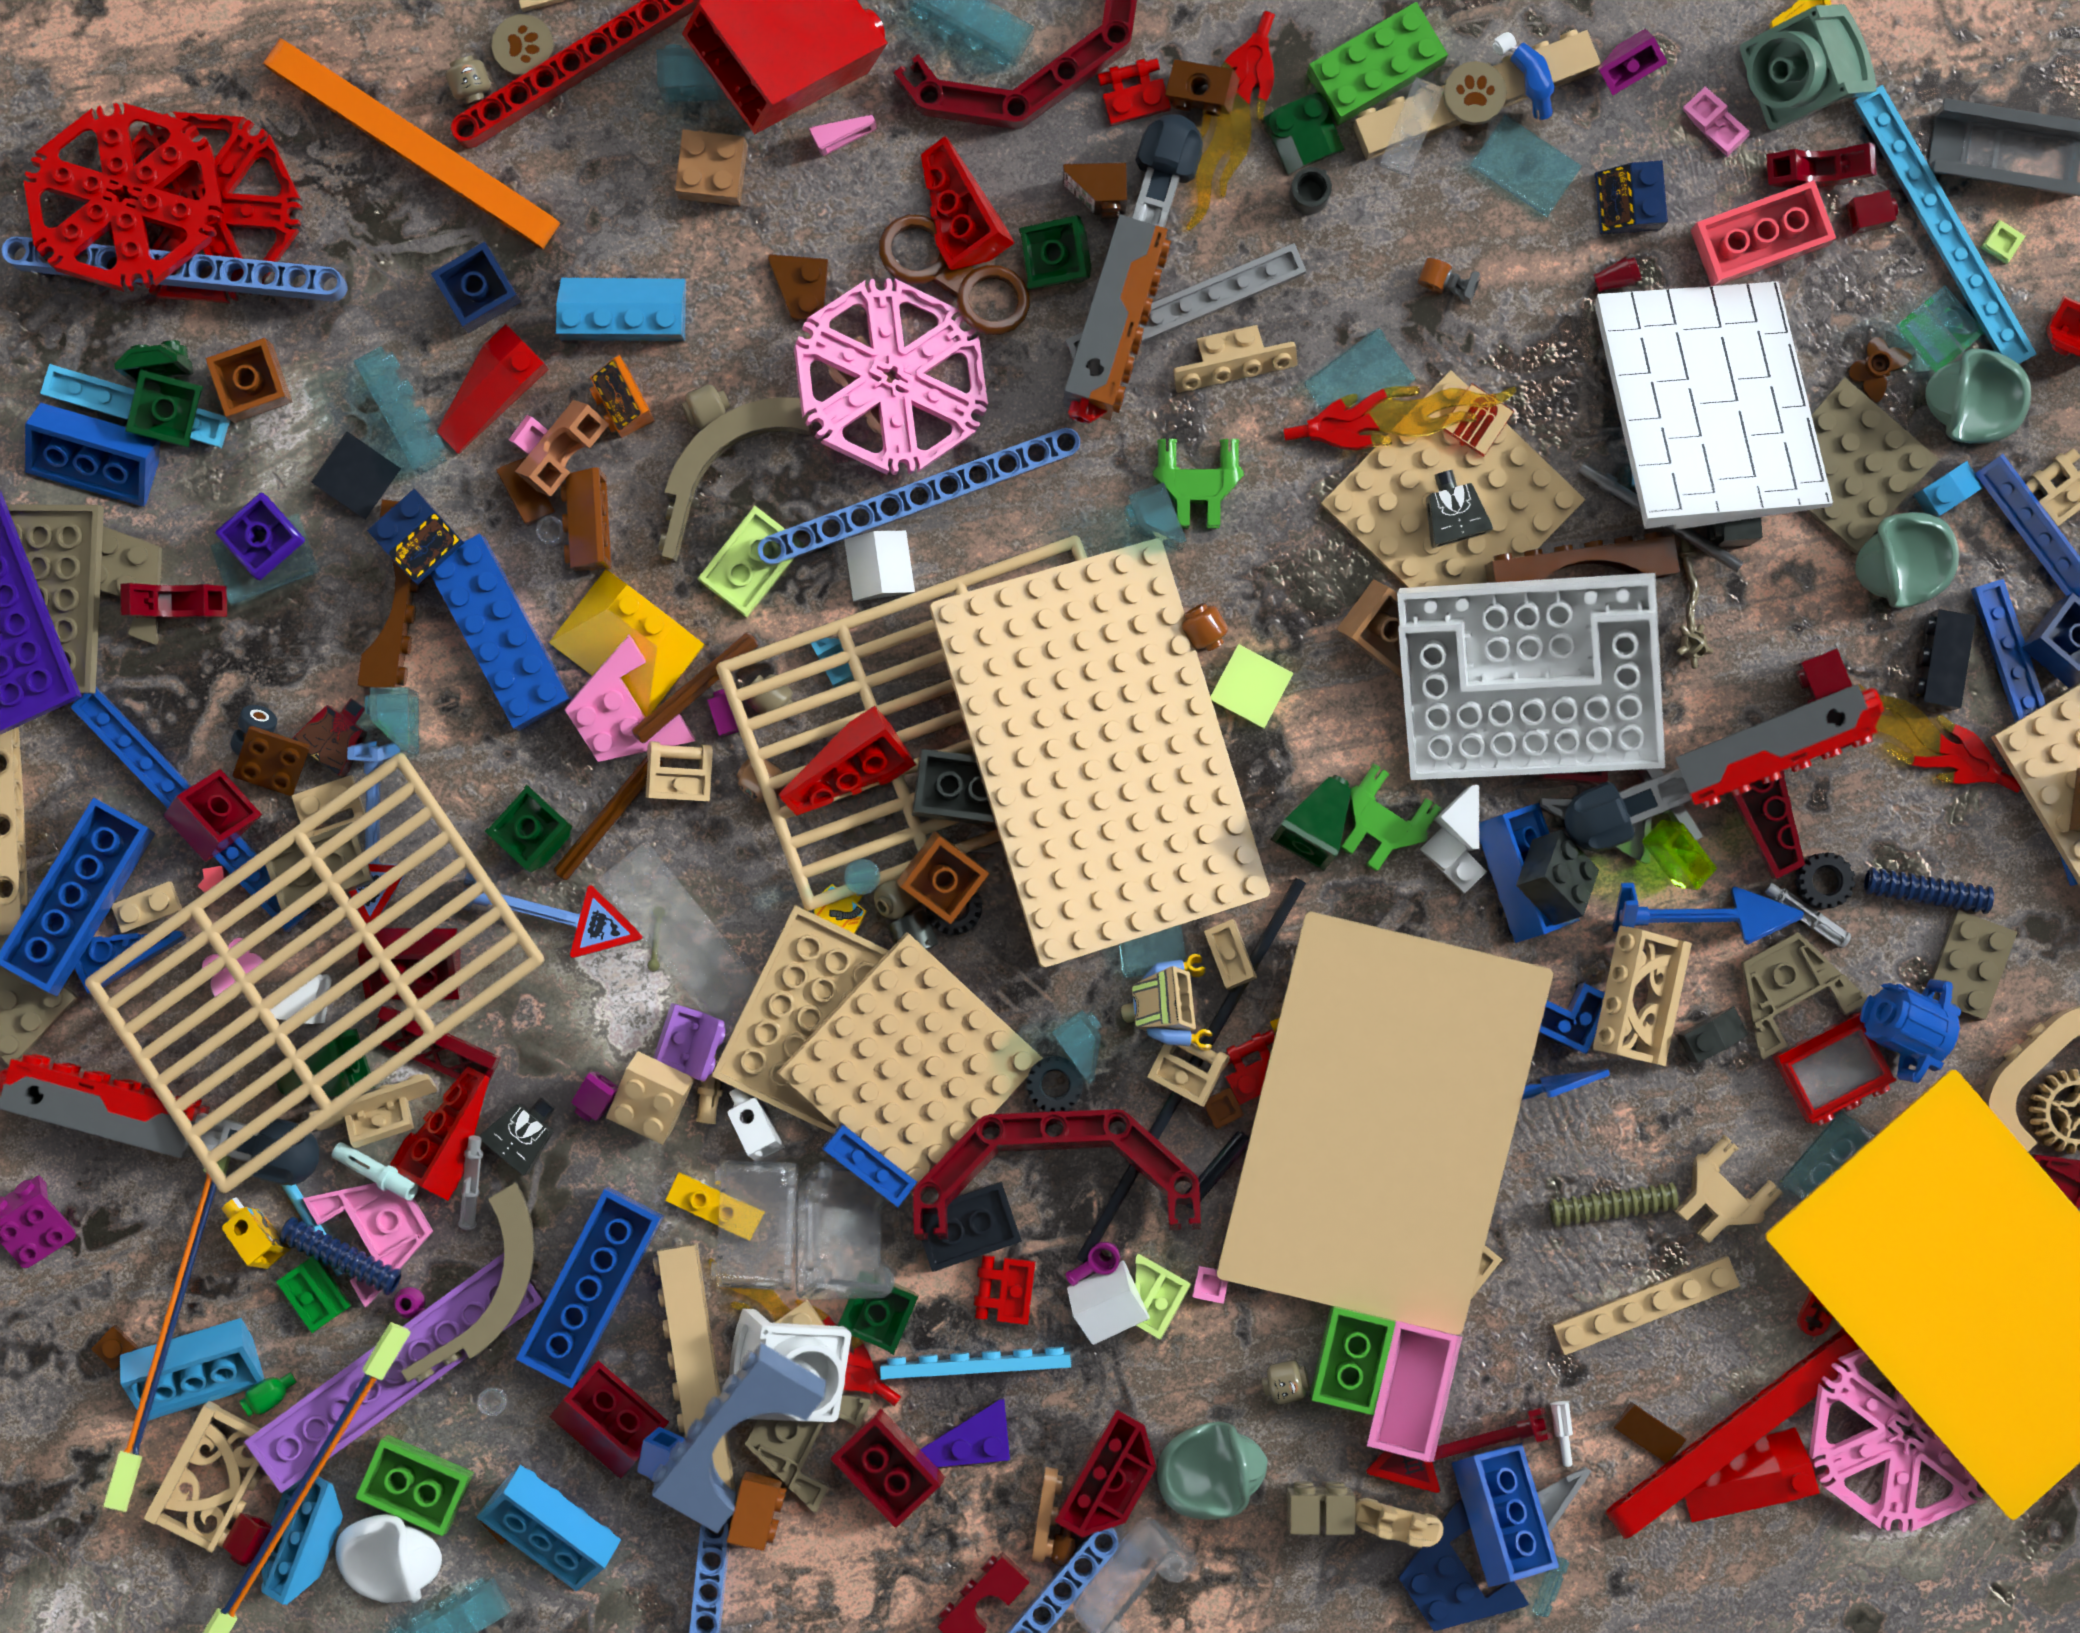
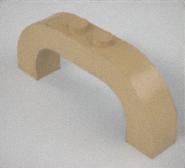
M2080 1006L2060 1011L2043 1024L2041 1022L2035 1024L2026 1033L2028 1038L2021 1045L2017 1043L2005 1052L2003 1056L2006 1059L1994 1070L1982 1093L1983 1101L2028 1152L2037 1142L2018 1120L2016 1113L2018 1094L2031 1078L2069 1042L2080 1035Z

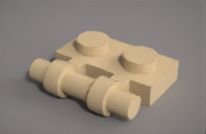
M2074 448L2065 454L2060 453L2053 458L2051 465L2043 471H2036L2030 476L2031 480L2025 483L2032 493L2038 489L2043 492L2045 496L2039 502L2057 527L2080 510V470L2078 471L2073 465L2080 458V455ZM2063 473L2067 480L2055 488L2050 480Z

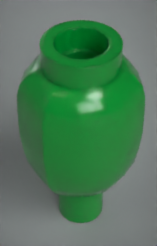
M291 1372L280 1379L276 1377L266 1378L250 1387L245 1392V1398L239 1402L249 1417L253 1414L262 1415L277 1406L284 1399L286 1389L296 1384L297 1381Z

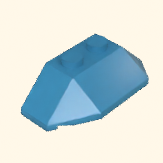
M317 1476L261 1569L264 1581L261 1584V1592L282 1605L289 1604L321 1576L343 1518L334 1486L330 1482ZM302 1479L283 1492L271 1526H274Z

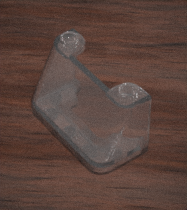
M723 1160L722 1167L716 1166L715 1185H720L717 1262L711 1263V1281H716L717 1287L777 1291L794 1290L795 1274H793L791 1265H794L793 1252L797 1195L795 1185H797V1179H799L800 1163Z
M819 1162L799 1181L796 1192L795 1282L798 1298L809 1300L884 1298L893 1289L894 1275L890 1272L889 1267L881 1265L880 1210L890 1201L844 1165Z
M1153 1518L1141 1519L1118 1545L1113 1556L1076 1598L1073 1604L1075 1618L1087 1633H1129L1121 1625V1621L1131 1605L1157 1573L1171 1582H1179L1186 1579L1198 1565L1195 1551L1159 1521Z

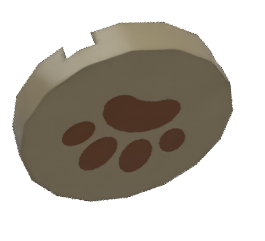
M518 14L506 18L498 25L492 37L491 48L495 60L500 67L509 74L520 77L554 56L555 44L549 28L542 20L532 15Z
M1479 61L1463 63L1455 68L1447 78L1443 91L1444 102L1448 111L1458 121L1469 125L1485 124L1497 116L1504 106L1507 94L1505 81L1499 71L1488 63Z

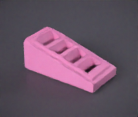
M868 115L809 128V131L821 156H825L875 131L876 123L873 116Z

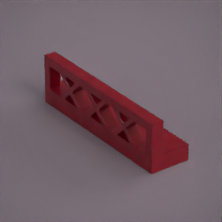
M382 1006L377 1015V1018H380L375 1031L400 1014L401 1011L390 1006ZM413 1019L400 1029L403 1038L393 1042L386 1039L380 1045L399 1053L404 1047L398 1045V1043L405 1041L407 1047L411 1044L409 1039L417 1036L421 1037L425 1033L417 1021ZM449 1033L430 1045L432 1051L421 1055L418 1054L412 1058L455 1079L461 1075L455 1069L462 1067L464 1072L467 1068L466 1065L473 1062L479 1063L488 1068L485 1074L489 1077L488 1085L501 1059L500 1056ZM435 1044L441 1047L436 1049ZM448 1049L456 1053L460 1064L450 1068L442 1065L438 1052ZM433 1054L435 1061L426 1057Z

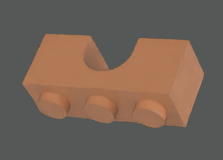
M573 400L515 472L537 492L551 497L570 474L565 468L570 457L583 447L591 448L609 424L588 404Z

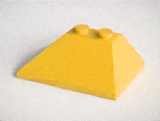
M605 569L549 643L593 676L628 634H630L646 662L620 678L644 716L647 717L657 708L705 644L641 594Z

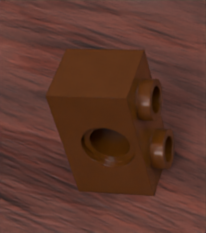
M1174 59L1165 95L1173 104V107L1181 111H1191V108L1201 109L1203 113L1219 117L1221 113L1231 115L1240 79L1233 69ZM1208 85L1205 93L1195 95L1196 90L1200 86Z

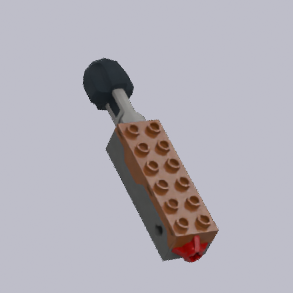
M1167 114L1156 119L1147 127L1142 136L1135 161L1139 169L1146 172L1132 218L1119 215L1064 391L1063 407L1069 408L1068 414L1070 418L1077 422L1090 424L1098 418L1111 421L1113 412H1120L1126 387L1122 386V383H1129L1135 360L1134 357H1131V354H1138L1144 328H1141L1140 325L1146 326L1150 316L1153 299L1149 298V296L1155 297L1159 287L1162 270L1158 269V266L1165 267L1171 241L1166 239L1168 229L1165 228L1174 195L1179 182L1188 183L1195 178L1202 156L1203 141L1200 132L1192 121L1182 115Z

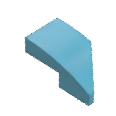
M824 638L811 643L819 660L843 652L840 640L836 638ZM848 663L826 671L834 688L854 679Z

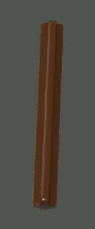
M749 632L744 633L635 726L632 732L637 740L641 743H646L720 679L716 670L718 663L756 649L758 642Z
M647 756L555 866L553 871L561 879H569L647 783ZM660 759V767H661V766L663 765V761Z

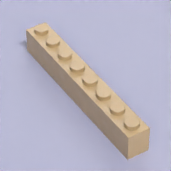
M1572 30L1559 37L1560 40L1549 44L1548 41H1543L1531 47L1545 58L1555 88L1597 72L1598 67L1601 65L1588 30L1580 33L1577 30ZM1513 54L1505 56L1502 59V63L1492 66L1499 71L1505 81L1507 94L1502 108L1529 98L1525 91L1524 74L1510 61ZM1433 85L1426 86L1416 91V96L1405 100L1403 96L1389 101L1386 108L1378 111L1375 108H1370L1359 113L1358 118L1355 119L1353 129L1366 161L1463 124L1445 106L1443 97L1445 85L1435 89Z
M698 1243L663 1248L657 1251L658 1257H653L655 1275H661L663 1287L658 1289L660 1307H666L667 1319L663 1320L665 1339H671L672 1351H668V1363L670 1370H675L677 1382L672 1383L675 1402L680 1401L682 1413L677 1414L678 1428L680 1433L685 1432L686 1438L688 1429L693 1421L696 1419L701 1420L705 1415V1408L712 1397L718 1398L721 1394ZM726 1432L713 1451V1462L723 1482L736 1492Z

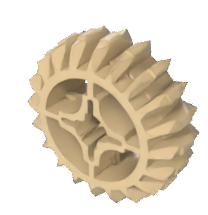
M2070 1069L2069 1074L2065 1070H2059L2057 1072V1079L2053 1075L2046 1076L2049 1086L2043 1083L2037 1085L2038 1090L2042 1092L2041 1095L2032 1094L2031 1099L2037 1101L2038 1104L2037 1107L2031 1106L2028 1109L2029 1112L2037 1113V1117L2032 1118L2030 1123L2031 1125L2041 1126L2036 1130L2035 1134L2039 1137L2046 1135L2043 1142L2046 1146L2054 1144V1150L2057 1152H2062L2066 1149L2067 1154H2075L2077 1149L2080 1152V1135L2072 1138L2069 1137L2071 1132L2075 1131L2080 1124V1116H2071L2072 1114H2068V1110L2061 1107H2074L2073 1109H2077V1113L2080 1114V1075L2077 1069ZM2075 1085L2073 1093L2070 1092L2066 1100H2054V1097L2062 1089ZM2050 1109L2058 1115L2059 1122L2057 1127L2060 1128L2059 1131L2052 1123Z

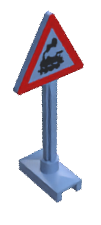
M369 741L348 747L347 760L363 761L364 773L368 775L382 765L383 760L400 753V748L395 743L378 747L376 746V741ZM381 781L366 791V812L380 803ZM380 819L365 829V850L380 839ZM379 857L368 864L374 881L396 866V864L380 863ZM405 875L358 908L366 924L384 912ZM368 885L349 891L351 897L355 896Z
M467 873L463 884L472 886L476 883V880L472 874ZM592 885L587 887L580 914L501 894L512 911L574 926L576 932L569 954L570 958L606 950L643 938V935ZM483 893L463 907L462 910L469 911L473 903L485 907L488 904L492 905V903Z

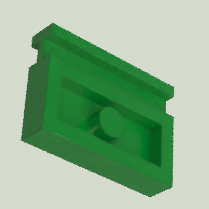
M314 1255L276 1281L311 1333H314L352 1306L322 1262L314 1259Z

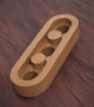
M1045 1467L1031 1562L1044 1563L1045 1557L1051 1558L1054 1539L1048 1538L1050 1526H1056L1054 1520L1059 1507H1053L1054 1495H1061L1063 1476L1058 1475V1468Z

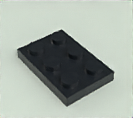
M1002 1181L959 1195L947 1206L948 1239L939 1240L938 1236L934 1235V1228H940L938 1214H925L923 1216L922 1228L924 1233H928V1240L921 1241L932 1272L1022 1242Z

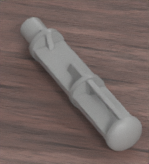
M1772 882L1767 886L1764 893L1773 898L1774 901L1803 911L1804 915L1800 921L1809 926L1810 929L1825 937L1839 949L1844 948L1851 939L1849 932H1846L1823 916L1822 913L1790 893L1789 890L1785 888L1780 889Z
M469 1136L468 1148L464 1151L465 1167L463 1188L460 1192L462 1195L460 1220L458 1221V1226L464 1230H472L477 1226L475 1218L477 1197L480 1194L478 1190L480 1164L483 1157V1152L480 1149L481 1137Z

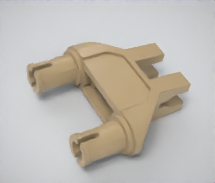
M1723 1135L1706 1154H1698L1694 1158L1691 1193L1677 1207V1210H1674L1683 1220L1688 1221L1705 1205L1713 1215L1696 1233L1708 1243L1727 1225L1761 1223L1764 1220V1212L1783 1195V1192L1779 1188L1777 1189L1772 1181L1768 1180L1751 1199H1745L1719 1173V1167L1739 1149L1734 1143H1730L1731 1140L1726 1135Z
M1370 1498L1358 1499L1355 1502V1523L1361 1529L1378 1537L1389 1540L1394 1539L1422 1548V1546L1430 1547L1435 1545L1443 1535L1442 1522L1434 1515L1427 1513L1423 1515L1381 1504L1377 1500Z

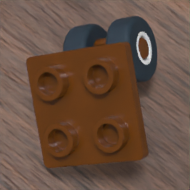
M248 705L240 712L238 718L240 729L234 731L230 742L232 750L239 755L232 776L291 796L296 789L310 746L275 734L274 731L277 725L276 715L263 706Z

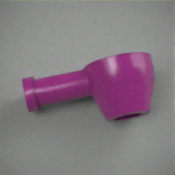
M1112 1242L1097 1243L1090 1250L1088 1261L1074 1270H1069L1065 1273L1068 1282L1075 1286L1081 1279L1094 1271L1102 1275L1114 1272L1120 1263L1119 1250ZM1102 1250H1108L1112 1256H1104Z
M403 1288L394 1297V1310L402 1318L412 1319L426 1310L425 1297L417 1288ZM404 1298H408L411 1301L412 1305L409 1310L404 1309L402 1306Z

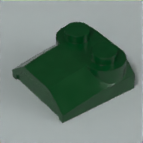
M1320 92L1309 94L1290 102L1263 117L1265 127L1288 176L1335 153L1345 151L1330 116L1328 104Z
M1074 215L1018 228L1022 239L1028 278L1027 288L1029 290L1069 282L1081 283L1090 278L1092 266L1086 230L1080 216Z
M178 340L163 341L161 345L149 346L140 344L131 346L114 363L115 370L131 382H137L140 370L166 377L193 374L192 361L188 359L187 346L180 345Z
M140 370L125 432L189 447L203 386Z
M526 784L524 790L485 832L525 870L531 873L542 868L568 840L572 825Z
M861 1270L838 1326L845 1327L852 1336L878 1346L894 1355L919 1295L904 1286Z

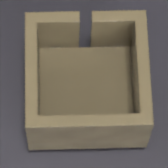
M1296 1481L1294 1482V1487L1287 1486L1286 1525L1290 1534L1320 1535V1526H1326V1535H1355V1495L1350 1487H1345L1344 1482L1337 1481L1326 1482V1487H1315L1313 1482Z

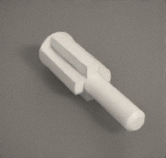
M1556 1401L1550 1403L1554 1433L1560 1439L1563 1466L1570 1467L1572 1466L1569 1436L1573 1435L1569 1401Z

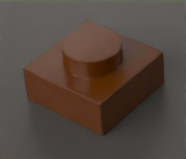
M1230 1087L1210 1096L1204 1106L1216 1130L1244 1116Z
M114 1325L91 1350L115 1371L120 1367V1355L134 1351L139 1346L117 1325Z

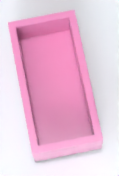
M1396 1321L1367 1446L1427 1462L1434 1461L1462 1341L1461 1336Z

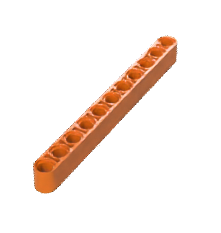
M279 38L262 63L271 72L540 249L545 248L561 224L550 214L284 39Z

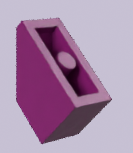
M1645 28L1618 44L1601 63L1598 70L1611 94L1615 95L1668 62L1655 37Z
M598 1071L589 1072L571 1101L576 1106L574 1112L588 1122L592 1118L595 1121L600 1120L611 1106L618 1086Z

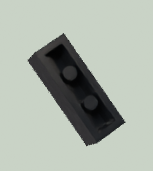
M1938 609L1931 612V616L1926 617L1924 623V634L1927 635L1926 647H1922L1919 654V665H1922L1921 678L1917 677L1914 685V696H1917L1916 704L1947 710L1961 708L1976 615Z

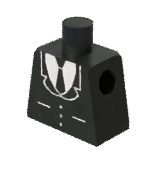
M1447 470L1434 475L1439 492L1432 493L1426 498L1432 549L1483 535L1493 529L1492 523L1472 483L1457 486L1453 470Z
M542 1097L536 1101L530 1110L522 1103H517L482 1132L479 1137H481L483 1143L521 1175L526 1176L533 1169L554 1132L544 1121L555 1108Z

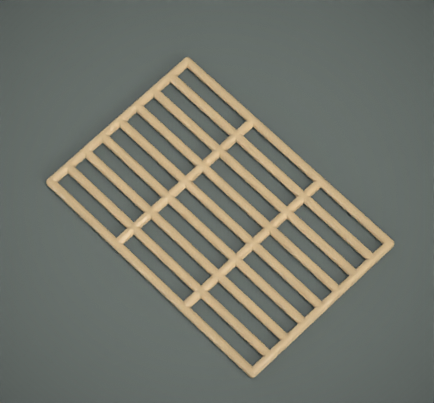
M1070 536L717 664L718 676L806 910H814L879 886L885 882L898 879L912 860L813 896L807 878L913 839L919 851L927 841L926 834L959 823L941 819H931L921 823L918 816H912L915 792L910 794L904 776L918 771V757L914 759L916 763L914 767L892 781L898 796L897 799L791 837L785 819L793 817L795 814L787 805L780 807L774 790L788 785L807 765L770 778L763 760L837 734L850 721L874 705L883 716H887L955 691L952 680L949 679L877 705L871 690L872 687L944 662L943 651L940 649L868 676L865 674L860 658L935 632L936 628L933 619L855 647L849 629L954 591L956 595L968 592L966 588L968 586L1068 550L1072 551L1075 561L1085 559L1087 555L1078 536ZM838 635L843 652L743 688H736L731 674L732 671L826 637ZM846 663L849 664L854 681L758 716L747 718L742 701ZM859 692L865 707L864 711L770 745L758 747L753 730ZM961 709L896 733L904 743L962 722L964 719ZM970 739L937 751L965 754L973 751ZM876 782L861 788V790L864 791L880 784ZM849 792L838 797H835L833 802L850 796L852 794L851 792ZM903 810L909 828L802 866L797 848ZM998 829L954 844V846L966 854L1001 841Z
M397 753L86 978L85 985L221 1193H228L543 964L544 956L405 754ZM396 769H400L408 783L315 849L307 837L309 832ZM417 794L425 806L422 810L332 874L323 859L411 795ZM433 817L442 831L439 835L350 899L340 886L341 883ZM450 842L459 858L368 924L365 923L357 911L358 908ZM297 843L305 855L303 859L215 923L211 922L203 910L291 845ZM313 867L322 881L320 884L229 949L220 935L222 932ZM466 867L476 880L475 884L388 947L382 948L374 934ZM330 892L339 906L337 909L247 974L237 961L239 957ZM485 893L494 906L491 910L403 974L398 972L391 961L394 957L478 896ZM192 917L195 919L202 930L201 933L109 998L101 986L102 982ZM345 918L348 919L356 931L354 934L262 999L254 986L256 982ZM503 919L511 931L509 935L417 1000L409 988V984L497 920ZM210 942L218 954V958L127 1024L117 1010L120 1006ZM518 943L529 957L527 960L436 1026L426 1013L428 1008ZM360 944H365L373 958L282 1024L278 1023L270 1011L272 1008ZM225 967L228 969L236 981L142 1049L133 1035ZM381 968L390 981L389 984L296 1050L288 1038V1034ZM244 993L252 1008L161 1074L157 1072L150 1059L238 995ZM398 993L407 1009L316 1075L312 1074L304 1062L307 1058ZM258 1018L261 1019L269 1031L268 1034L177 1100L174 1098L166 1086ZM413 1019L417 1021L425 1034L332 1101L329 1100L321 1086ZM277 1043L286 1059L195 1125L191 1124L183 1112L186 1108ZM295 1070L303 1083L301 1086L209 1152L200 1138L201 1135L289 1071ZM307 1096H312L320 1108L319 1111L226 1178L217 1164L219 1160Z

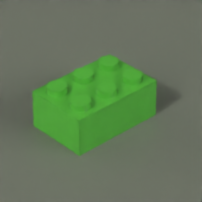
M1330 1305L1309 1394L1311 1400L1374 1415L1396 1322L1391 1319Z
M386 1435L380 1440L356 1495V1499L444 1536L451 1528L474 1472L391 1435Z

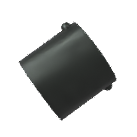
M1307 167L1295 175L1289 190V199L1296 211L1304 215H1313L1325 208L1332 190V183L1330 177L1326 174V170H1321L1317 167Z
M924 909L887 925L895 944L906 932L926 950L939 944Z

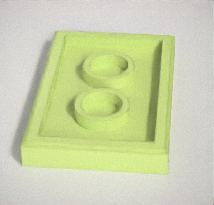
M754 506L697 580L748 618L793 560L790 559L776 565L766 564L759 557V543L763 538L786 529ZM793 536V544L797 548H802L804 543ZM768 542L763 548V554L768 559H775L781 554V547L776 542Z

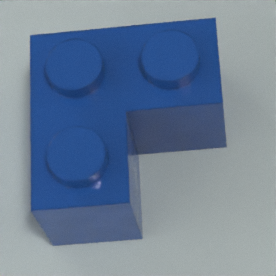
M1579 983L1567 1010L1547 1000L1539 1034L1581 1054H1587L1596 1035L1605 993L1585 983Z

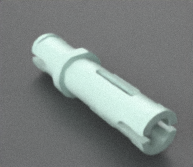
M343 1142L338 1143L332 1152L333 1159L377 1183V1187L383 1191L389 1190L408 1201L412 1200L418 1191V1185L398 1174V1170L393 1166L386 1167ZM356 1159L369 1166L370 1169L358 1164Z

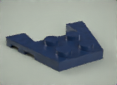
M1460 1499L1454 1502L1450 1511L1441 1520L1443 1525L1441 1539L1433 1546H1422V1548H1419L1398 1575L1399 1580L1434 1632L1529 1605L1515 1581L1504 1583L1484 1596L1450 1545L1452 1540L1471 1528L1464 1504Z

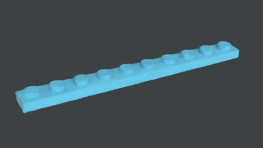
M1884 86L1877 87L1876 92L1857 98L1853 102L1855 108L1995 352L2011 358L2018 364L2035 356L2037 353Z

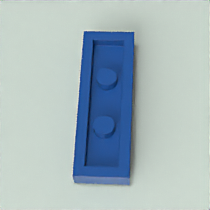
M842 1123L822 1148L897 1207H899L917 1183L916 1180Z

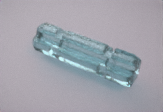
M1556 1555L1559 1568L1546 1572L1538 1592L1540 1597L1535 1599L1532 1611L1542 1617L1550 1615L1553 1607L1551 1602H1555L1564 1579L1562 1574H1566L1569 1567V1561L1559 1555Z

